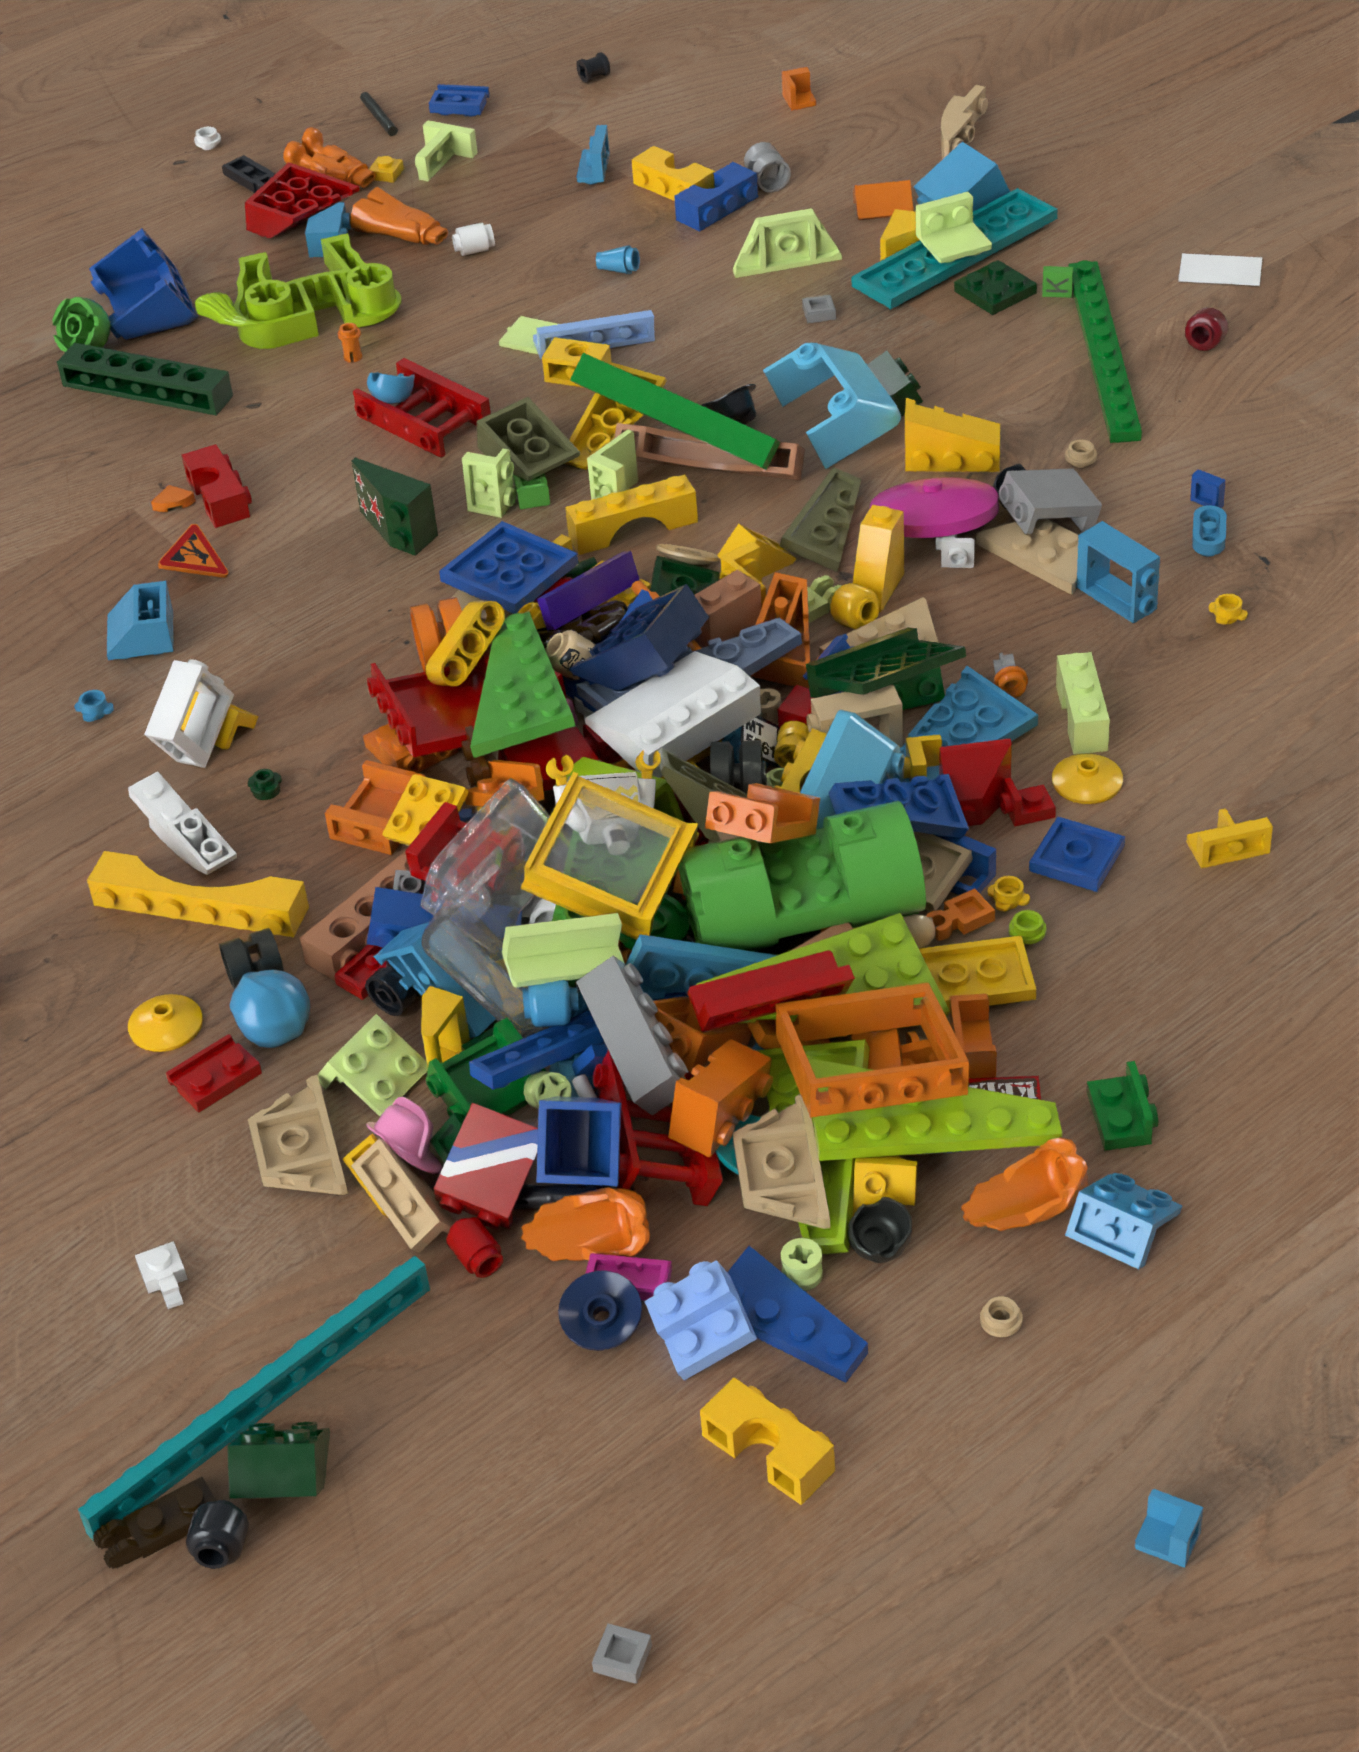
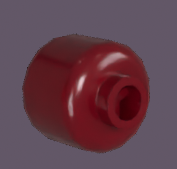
M1215 308L1198 310L1187 321L1185 326L1187 342L1193 348L1200 351H1209L1215 348L1226 337L1228 332V322L1225 315Z

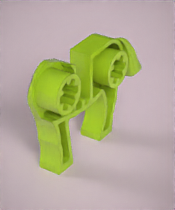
M346 233L321 239L324 262L330 272L314 274L285 283L280 280H272L266 252L238 258L240 273L236 282L238 296L235 303L232 302L228 295L221 292H213L198 297L195 301V308L201 316L210 318L219 324L237 327L239 337L246 345L258 349H272L319 336L315 317L316 310L336 306L344 324L354 323L358 328L378 324L389 318L397 311L402 303L400 293L394 288L392 270L383 264H366L360 258L359 253L351 247L350 237Z

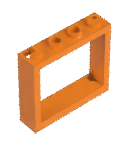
M929 982L776 1004V1037L810 1118L968 1095L969 1060ZM922 997L921 1003L914 1005V998ZM797 1015V1022H792L790 1016ZM921 1025L938 1061L816 1079L801 1042ZM828 1087V1091L819 1092L818 1088Z

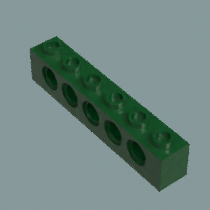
M74 343L57 361L64 387L215 416L233 397L229 372L79 343Z

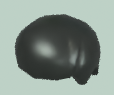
M882 1197L874 1204H862L848 1224L849 1243L857 1255L876 1263H884L898 1258L911 1240L912 1216L904 1204L890 1197Z

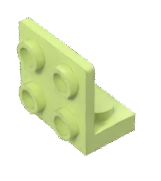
M969 192L916 205V236L939 263L953 262L955 259L979 255L981 252L992 249V243L973 223V196Z
M627 429L587 458L591 500L607 496L610 493L628 490L638 482L633 431Z
M375 1014L326 1063L319 1072L318 1079L320 1085L325 1089L335 1080L340 1084L344 1082L381 1117L386 1108L392 1105L398 1097H403L428 1071L427 1061Z

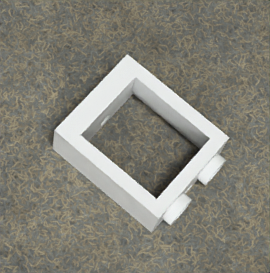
M190 659L188 663L174 660L144 735L176 762L205 768L234 694L223 685V679L212 675L208 671L209 667L206 664L194 659ZM197 690L199 692V695L197 697V700L195 702V705L193 707L184 732H182L180 730L181 726L183 724V721L185 719V716L187 714L195 691Z

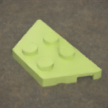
M810 208L756 218L734 264L733 273L735 278L842 260V255L813 209Z

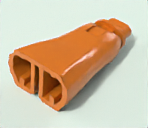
M379 187L370 191L367 199L361 198L352 208L350 224L355 231L389 235L412 243L421 242L424 245L430 243L438 245L448 236V229L441 227L440 223L433 219L431 215L409 207Z

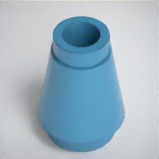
M627 245L598 252L596 254V266L598 269L631 274L632 271L639 269V251L637 248Z

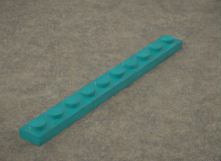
M414 1255L403 1265L395 1267L387 1277L371 1289L363 1291L355 1301L339 1313L330 1316L322 1326L306 1338L298 1340L290 1350L274 1362L265 1365L241 1387L233 1389L227 1394L225 1399L206 1413L197 1416L189 1426L173 1438L161 1443L156 1451L137 1465L128 1468L120 1478L104 1490L92 1495L78 1509L87 1535L93 1540V1535L98 1530L97 1528L106 1525L107 1522L113 1519L123 1520L124 1516L156 1500L236 1439L241 1432L249 1429V1425L257 1423L430 1291L425 1264Z

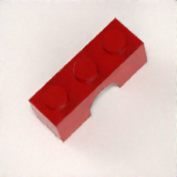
M217 444L181 455L186 479L196 496L202 494L205 511L215 528L250 517L248 505L252 504V498L247 486L242 487L238 471L232 469L229 456L222 454Z

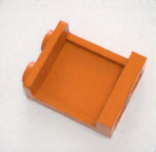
M365 760L362 764L364 780L346 805L341 807L331 804L325 812L329 838L392 855L400 843L386 839L382 833L412 775L426 776L417 772Z
M758 783L748 784L747 798L712 791L709 793L705 828L766 843L815 835L820 797Z

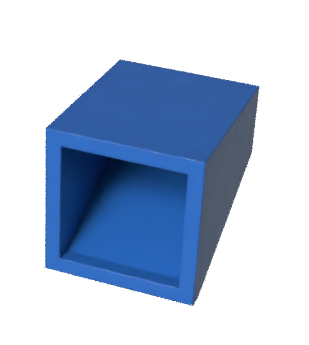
M563 1096L539 1100L536 1183L618 1186L621 1103L599 1098Z

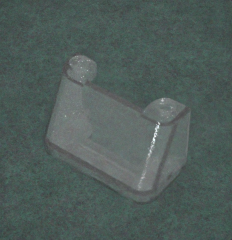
M512 778L506 781L439 853L428 871L420 905L437 918H442L446 924L491 954H494L503 944L505 928L517 926L516 922L519 913L535 897L534 894L521 889L524 881V866L550 818L548 812L523 785ZM563 829L544 863L545 866L559 872L564 871L571 838Z

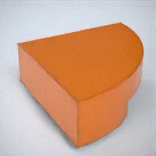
M168 485L151 501L153 511L168 512V508L182 505V508H186L193 504L196 499L194 492Z

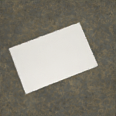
M1182 253L1178 282L1260 286L1262 258Z

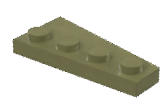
M833 467L781 538L779 547L838 572L862 479Z

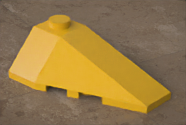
M611 363L612 366L661 388L664 387L667 381L666 377ZM595 393L569 439L580 451V456L565 464L587 470V458L615 438L617 423L634 425L643 414Z

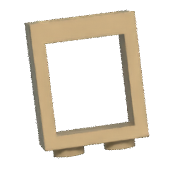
M893 684L865 695L842 692L811 699V714H807L809 732L813 728L827 734L829 726H831L839 710L856 713L862 719L879 715V731L902 748V702Z

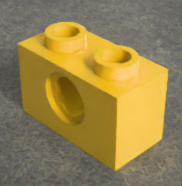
M554 337L542 356L544 381L582 387L570 381L582 354L586 353L611 365L610 345Z

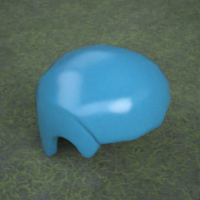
M371 372L367 379V386L371 395L376 399L388 404L401 403L411 395L415 375L404 376L403 373L395 376Z

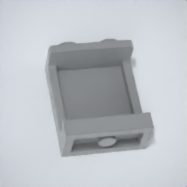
M1074 468L1007 471L1003 485L999 489V500L1025 534L1033 533L1038 519L1070 517L1080 531L1084 532L1095 526L1102 508V504Z

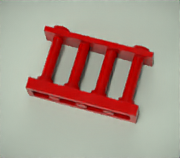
M406 358L396 363L397 375L403 373L404 376L415 375L411 392L412 395L404 402L392 406L358 388L353 391L355 411L358 417L440 458L446 455L444 437L466 422L477 426V420L491 414L489 398ZM424 401L433 404L416 417L407 413ZM446 411L455 415L437 428L428 424Z
M608 1050L602 1063L597 1064L595 1067L593 1085L598 1089L599 1099L621 1103L619 1185L617 1188L629 1190L637 1176L685 1182L686 1186L690 1189L693 1204L708 1206L723 1181L716 1151L709 1158L668 1138L669 1135L633 1130L630 1117L670 1123L673 1102L670 1103L671 1107L666 1106L654 1115H651L633 1101L627 1100L624 1090L626 1086ZM689 1070L684 1075L688 1081L694 1077ZM636 1146L678 1152L680 1157L683 1158L684 1166L639 1160Z

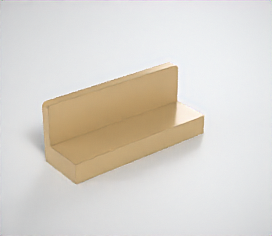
M379 1138L351 1165L411 1250L420 1253L442 1231L449 1234V1230L455 1223V1220L448 1211L439 1206L440 1202L435 1199L434 1192L415 1166L402 1159L385 1141Z

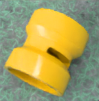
M790 721L780 727L777 736L778 742L774 751V760L782 768H785L788 762L794 763L793 754L799 740L806 741L810 733L806 724Z

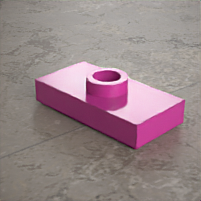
M590 1253L586 1273L594 1271L618 1273L627 1278L637 1289L640 1299L646 1301L654 1296L653 1292L657 1286L670 1282L672 1263L669 1260Z

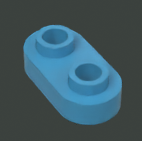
M1207 505L1199 507L1194 512L1192 547L1202 556L1212 557L1225 549L1227 516L1222 508Z

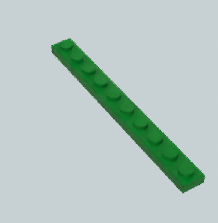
M1083 260L1078 263H1068V267H1073L1072 291L1110 443L1141 441L1142 429L1098 262Z

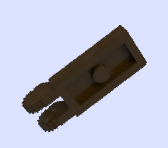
M200 1477L124 1516L123 1520L113 1519L107 1522L106 1525L97 1528L98 1530L94 1532L93 1540L98 1548H108L105 1551V1555H103L109 1568L112 1567V1569H118V1567H123L124 1564H128L142 1556L146 1558L186 1537L195 1510L204 1503L217 1500L204 1478Z

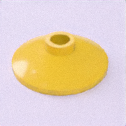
M1077 754L1063 759L1055 766L1052 772V785L1060 796L1069 801L1079 804H1097L1110 800L1119 793L1123 785V773L1115 762L1104 756Z
M166 994L156 996L143 1002L133 1011L128 1021L129 1036L138 1047L148 1051L166 1052L178 1049L192 1041L201 1030L203 1024L202 1011L194 1000L183 995Z

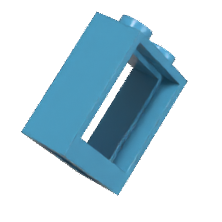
M1103 521L1078 535L1076 588L1133 624L1157 609L1160 576L1159 555ZM1110 559L1132 572V586L1110 573Z

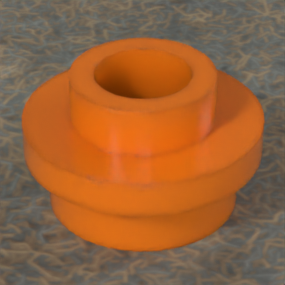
M1009 666L998 671L993 682L1003 691L1017 698L1025 692L1028 676L1021 667Z

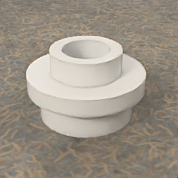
M202 127L196 131L194 142L197 147L203 150H211L221 142V137L216 128Z

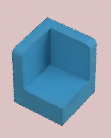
M1152 1489L1148 1497L1147 1516L1135 1540V1548L1185 1568L1201 1533L1203 1507Z

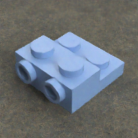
M717 1260L712 1263L704 1261L695 1264L690 1269L688 1277L676 1284L673 1282L660 1284L655 1288L654 1296L645 1301L655 1329L665 1341L675 1369L684 1381L757 1339L730 1275Z

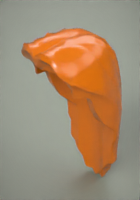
M1062 1137L1050 1139L1038 1147L1034 1153L1010 1165L1003 1173L993 1176L989 1181L977 1184L970 1195V1200L961 1206V1210L964 1212L963 1218L975 1227L987 1226L998 1231L1025 1227L1049 1220L1072 1208L1075 1205L1079 1191L1088 1186L1086 1161L1077 1155L1076 1144L1072 1140Z
M613 1187L564 1196L556 1202L543 1204L539 1211L534 1214V1219L521 1227L523 1230L521 1239L525 1241L526 1249H536L542 1256H546L553 1262L559 1260H589L590 1253L632 1257L647 1245L651 1236L646 1205L641 1195L635 1191Z

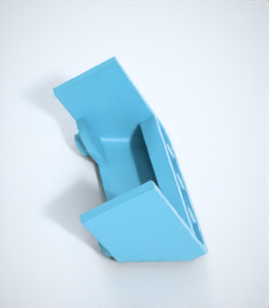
M805 343L795 351L763 369L782 406L787 405L834 375L843 386L844 390L836 393L828 403V410L832 416L806 431L825 469L890 431L901 420V413L897 405L858 353L819 343Z
M844 710L837 712L800 791L802 794L820 797L816 829L823 828L824 817L835 815L828 794L835 783L872 780L875 784H883L886 779L898 778L900 782H903L902 769L905 756L900 753L899 745L853 712Z

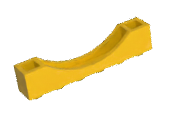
M109 851L102 853L87 879L94 906L250 931L270 928L273 935L294 937L309 909L304 881L269 876L254 882L235 886H191L174 882L158 875L148 868L138 856Z

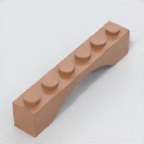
M621 423L616 425L615 438L627 429L634 432L637 462L801 481L805 449L796 443L780 442L766 471L684 433Z

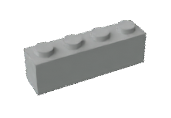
M613 955L577 980L576 983L633 1102L651 1115H654L673 1102L676 1081L681 1077L686 1079L684 1075L688 1070L682 1059L676 1053H673L669 1044L673 1040L665 1026L658 1022L654 1015L658 1012L655 1003L647 993H643L640 984L643 983L642 976L633 964L625 965Z

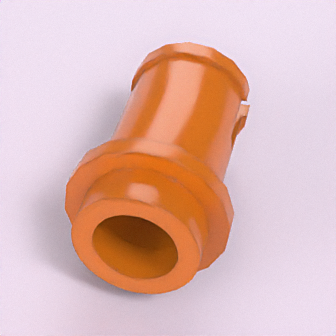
M354 323L342 324L337 334L338 338L342 341L344 360L351 362L350 355L353 353L354 362H357L363 357L359 343L361 331Z

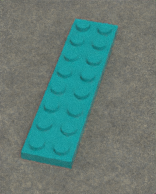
M1017 188L973 211V223L992 243L991 250L981 252L979 255L955 259L953 262L939 263L919 240L852 276V287L884 306L893 309L1056 220L1058 209Z

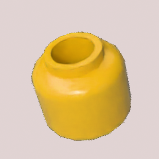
M853 583L844 584L832 596L830 603L832 617L839 624L852 629L860 628L876 620L878 617L879 599L876 593L869 588Z

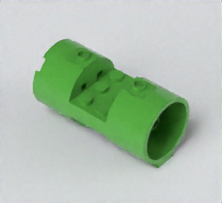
M899 800L824 817L823 828L816 829L815 835L775 843H757L756 840L739 836L687 849L679 866L681 885L690 915L689 921L695 943L753 952L774 947V945L778 944L779 938L844 923H850L852 928H857L901 913L902 917L918 914L920 911H924L926 907L925 882L917 842L908 814Z

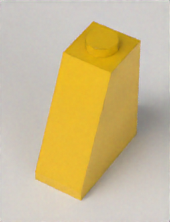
M872 505L860 524L853 584L869 588L876 593L879 599V612L881 613L905 574L904 511L891 509L886 506Z

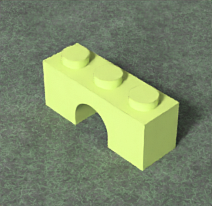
M1092 652L1057 655L1056 688L1061 708L1067 709L1068 735L1073 754L1108 751L1110 719Z

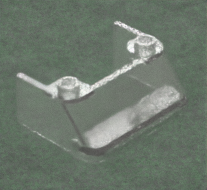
M497 846L456 886L425 927L421 942L425 953L498 1021L508 1017L522 1038H526L544 1028L535 1027L531 1022V1018L525 1019L522 988L528 986L514 987L512 985L502 956L503 941L479 920L488 910L491 902V894L485 883L501 867L504 851ZM576 985V987H577V992H578V994H579L581 991H580L578 985Z

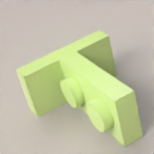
M427 120L423 125L425 146L417 153L415 158L419 180L429 181L453 155L473 158L478 153L475 129Z

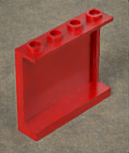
M491 645L487 647L467 679L458 686L435 685L427 678L426 672L386 680L376 663L370 664L372 677L367 678L369 694L371 698L376 697L381 714L385 713L387 715L390 729L397 731L400 745H405L412 757L462 747L461 741L467 740L465 727L472 726L473 729L475 727ZM450 667L444 668V675L447 678L450 674Z

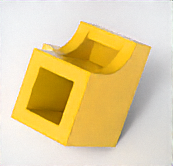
M900 1156L856 1158L854 1167L853 1216L862 1204H874L882 1197H890L904 1205L915 1206L917 1161L906 1160Z

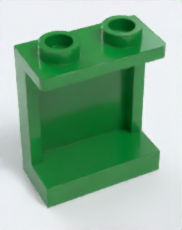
M508 1017L494 1025L493 1035L442 1063L437 1058L429 1061L426 1084L434 1097L442 1098L448 1107L447 1113L449 1117L453 1113L463 1114L466 1117L472 1103L505 1116L529 1104L524 1096V1085L532 1074L512 1081L506 1087L494 1090L470 1076L469 1061L523 1039ZM543 1084V1088H542V1093H540V1094H543V1093H544V1089H545V1085H544V1084Z

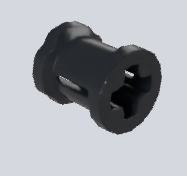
M602 52L587 60L579 59L576 63L578 75L585 83L601 74L603 76L609 75L611 71L609 60Z

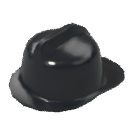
M748 384L739 387L719 399L702 404V406L746 425L756 417V410L751 395L756 385Z

